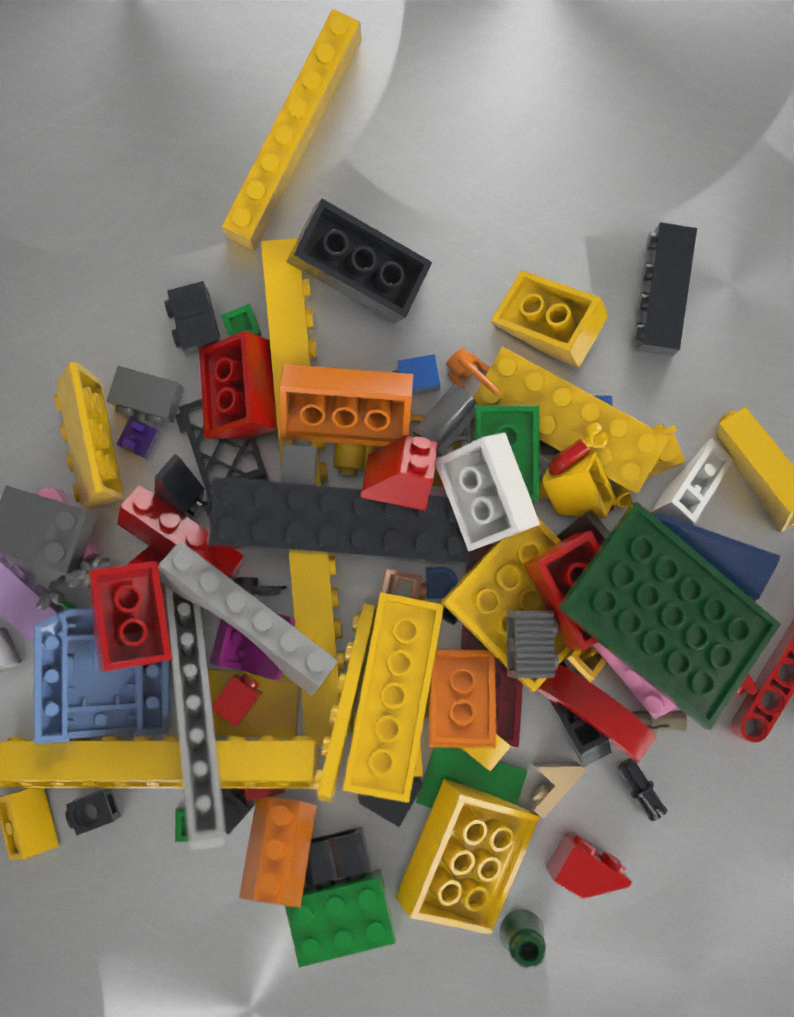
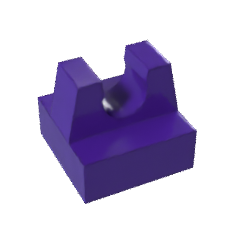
M129 417L116 445L147 460L160 431Z

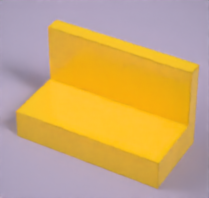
M27 788L0 796V825L9 861L24 860L59 846L44 788Z

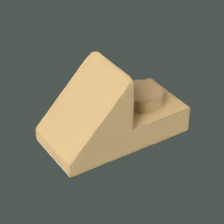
M578 762L533 764L551 781L547 786L542 784L531 797L534 801L530 806L542 819L549 814L587 771Z

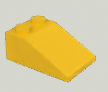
M520 270L491 319V323L549 357L579 368L609 315L601 297Z

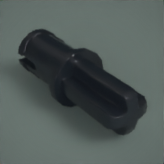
M628 758L622 761L618 766V770L632 790L630 793L632 798H637L650 821L662 818L659 812L665 815L668 810L654 791V783L646 779L634 760Z

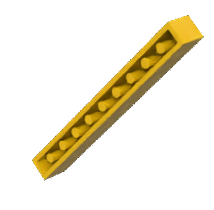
M106 736L102 737L101 741H90L88 738L83 737L70 738L68 742L34 744V741H28L22 737H9L8 741H0V788H184L180 738L168 736L164 737V741H152L151 738L137 736L133 737L132 741H121L119 738ZM241 736L228 737L227 741H215L220 788L313 789L316 772L319 769L320 748L315 741H311L312 739L306 736H294L292 741H279V738L273 736H262L259 741H247V738Z

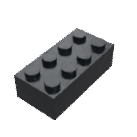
M323 198L313 207L286 261L288 264L394 323L406 318L433 263Z

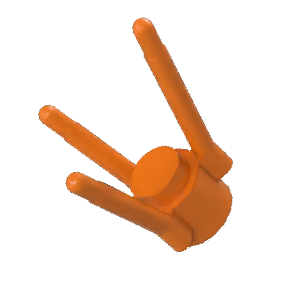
M463 347L456 351L446 362V365L451 370L447 374L448 377L464 390L466 389L460 378L462 377L466 381L474 375L494 395L498 396L500 394V391L478 370L480 368L487 373L490 367L479 360L473 352L470 354Z

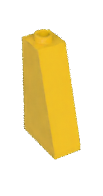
M746 406L737 412L735 410L727 412L719 420L720 423L716 436L727 453L734 459L733 462L777 530L781 533L794 525V466Z

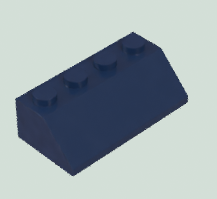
M658 512L653 514L752 600L756 601L760 598L779 563L780 555Z

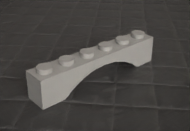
M181 541L159 564V577L162 583L182 598L202 606L240 631L259 647L288 679L309 695L313 696L337 664V659Z

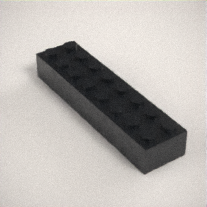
M214 477L211 481L206 547L453 565L470 563V551H468L449 498L445 496L429 495L426 509L420 510L360 497L362 489Z

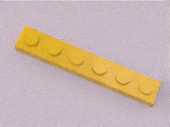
M363 603L361 613L355 612L352 631H356L354 643L348 642L344 661L349 662L347 673H341L339 677L337 692L342 694L339 705L333 704L329 724L334 725L331 737H325L321 756L326 757L323 770H317L313 789L318 790L317 796L321 801L330 803L333 801L372 635L376 605Z

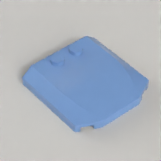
M92 607L67 608L33 626L34 744L68 742L69 738L135 734V736L169 734V660L99 672L94 640ZM166 621L169 636V622Z

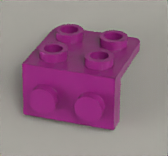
M276 613L295 627V619L293 617ZM221 618L209 663L242 670L270 680H280L283 672L250 639Z

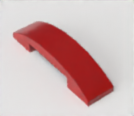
M559 664L558 668L554 670L555 676L547 678L537 691L556 705L559 702L612 740L610 744L636 763H639L657 738V735L614 698L585 678Z

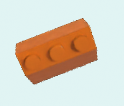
M274 797L256 799L239 898L301 907L316 805L299 800Z

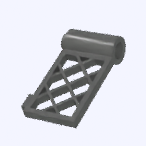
M453 384L412 433L415 437H424L430 441L437 442L436 453L440 457L449 454L446 450L453 442L467 441L468 445L472 443L471 441H474V436H471L470 422L474 419L475 405L478 404L466 390ZM466 428V436L458 437ZM539 456L540 478L549 467V463Z

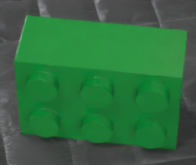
M381 869L366 872L364 878L355 881H347V878L334 880L335 883L326 888L316 889L315 885L303 888L301 907L285 906L299 968L396 944V931Z

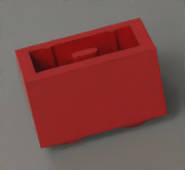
M564 834L546 865L555 883L582 899L629 888L633 882L625 873L627 868L620 863L619 859L606 851H603L602 855L598 854V850L592 847L593 844L578 834L574 838Z

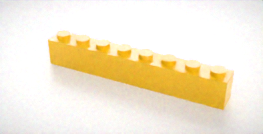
M331 10L222 225L227 239L255 251L361 41L360 21L337 10Z

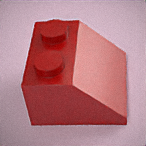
M405 435L368 454L360 497L425 510L434 478L437 442L430 441L424 437Z

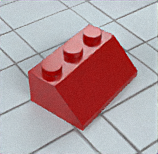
M243 331L199 349L204 438H249L277 430L270 340Z

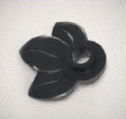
M233 577V581L254 597L255 594L259 596H276L281 594V590L287 588V585H259V578Z

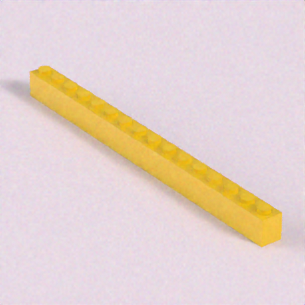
M298 238L261 241L281 471L284 444L292 445V440L280 439V382L284 364L312 366L311 358L317 357L315 338L309 339L308 328L314 327L312 308H307L306 297L311 296L310 279L304 278L303 271L286 262ZM311 441V446L318 449L316 486H323V481H328L327 463L321 462L320 450H325V442ZM289 553L295 628L338 660L313 696L301 688L305 736L310 737L311 741H315L318 746H323L325 737H331L334 725L329 724L333 704L339 705L342 693L337 692L340 671L345 670L344 651H338L337 639L343 638L341 619L335 620L334 607L340 606L338 587L332 588L331 575H337L335 556ZM351 724L348 735H351Z

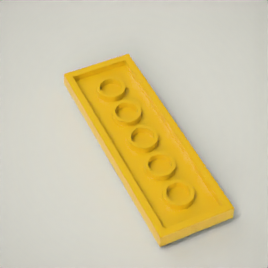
M503 346L485 376L500 391V394L498 396L494 395L481 383L473 397L478 405H539V440L561 452L579 439L585 440L587 438V428L593 423H599L602 430L593 437H599L601 434L606 433L607 443L601 448L590 447L589 451H596L607 478L636 494L641 490L670 440V437Z
M382 592L379 593L342 790L409 803L444 605Z

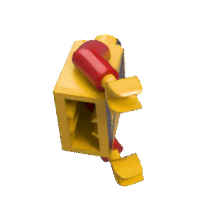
M593 423L587 428V438L585 440L579 439L549 463V468L543 479L539 480V498H550L556 513L559 515L580 518L592 510L598 518H606L608 513L614 510V506L628 508L633 501L630 495L631 491L618 484L612 490L596 451H589L590 447L601 448L607 443L606 433L601 434L599 437H593L602 430L599 423Z

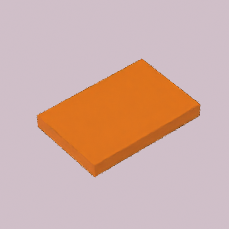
M436 649L429 690V747L496 748L495 656L489 650Z

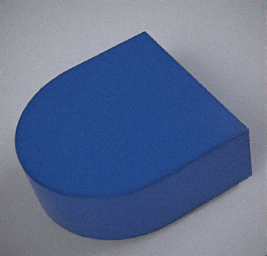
M426 567L427 599L445 598L449 588L453 589L458 584L457 575L453 570L447 567Z

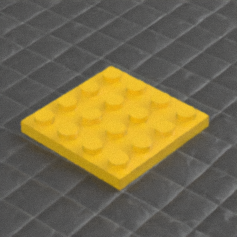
M539 517L540 525L495 542L441 601L506 668L507 611L547 610L523 564L561 542ZM558 631L557 636L553 638L555 640L554 650L558 653L560 664L572 649H567ZM547 678L517 679L529 691L535 692Z

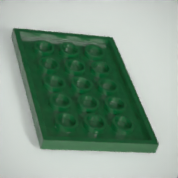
M638 502L631 503L557 607V609L695 722L708 730L713 728L781 625L780 622Z

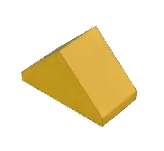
M593 645L584 651L571 650L564 658L578 675L589 682L596 678L606 664L605 659Z

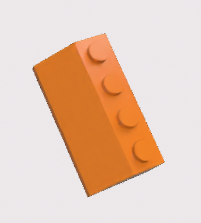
M284 364L280 382V439L384 447L405 435L409 436L413 374Z

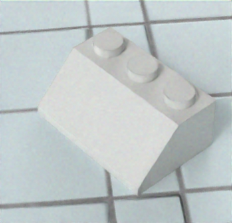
M505 433L482 437L435 460L468 551L478 549L540 525Z

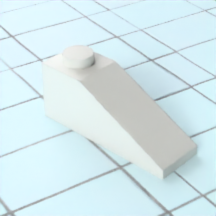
M713 439L709 440L662 492L650 513L653 515L655 512L689 524H694L734 459Z

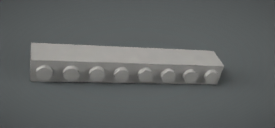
M165 585L190 849L197 850L226 845L201 606L182 598Z

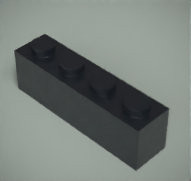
M660 222L654 232H649L646 250L651 251L649 262H645L642 271V280L646 281L645 292H641L637 305V310L642 311L641 320L636 322L633 332V341H637L636 351L673 357L680 350L697 228Z

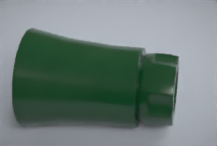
M515 910L509 913L503 919L499 930L503 946L520 966L524 968L530 966L537 967L542 963L546 951L544 927L537 915L528 910Z

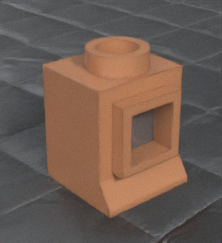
M385 568L380 592L424 601L428 584L422 583L423 576Z

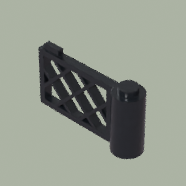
M202 399L178 407L180 413L176 414L175 418L180 433L187 432L208 499L203 504L208 518L211 493L209 473L214 463L229 470L225 478H231L235 472L239 475L233 477L234 479L271 482L255 437L245 438L241 446L227 440V438L216 439L219 443L212 456L206 455L199 448L204 437V425L201 428L192 424L188 415L189 412L198 409L203 410ZM194 430L199 432L197 438L195 436ZM249 442H250L252 451L246 449L247 446H248V444H249ZM224 444L239 450L231 466L217 460ZM246 453L255 458L258 469L245 473L236 469L243 454ZM203 458L209 460L207 466H205Z

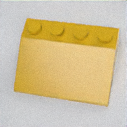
M76 361L71 362L56 382L58 392L54 393V400L58 411H62L64 423L60 424V430L64 441H68L70 453L66 455L69 470L74 472L76 484H73L74 498L77 503L80 502L82 507L89 509L125 501L102 382Z
M443 779L395 899L410 918L491 935L540 816L537 813L471 786Z

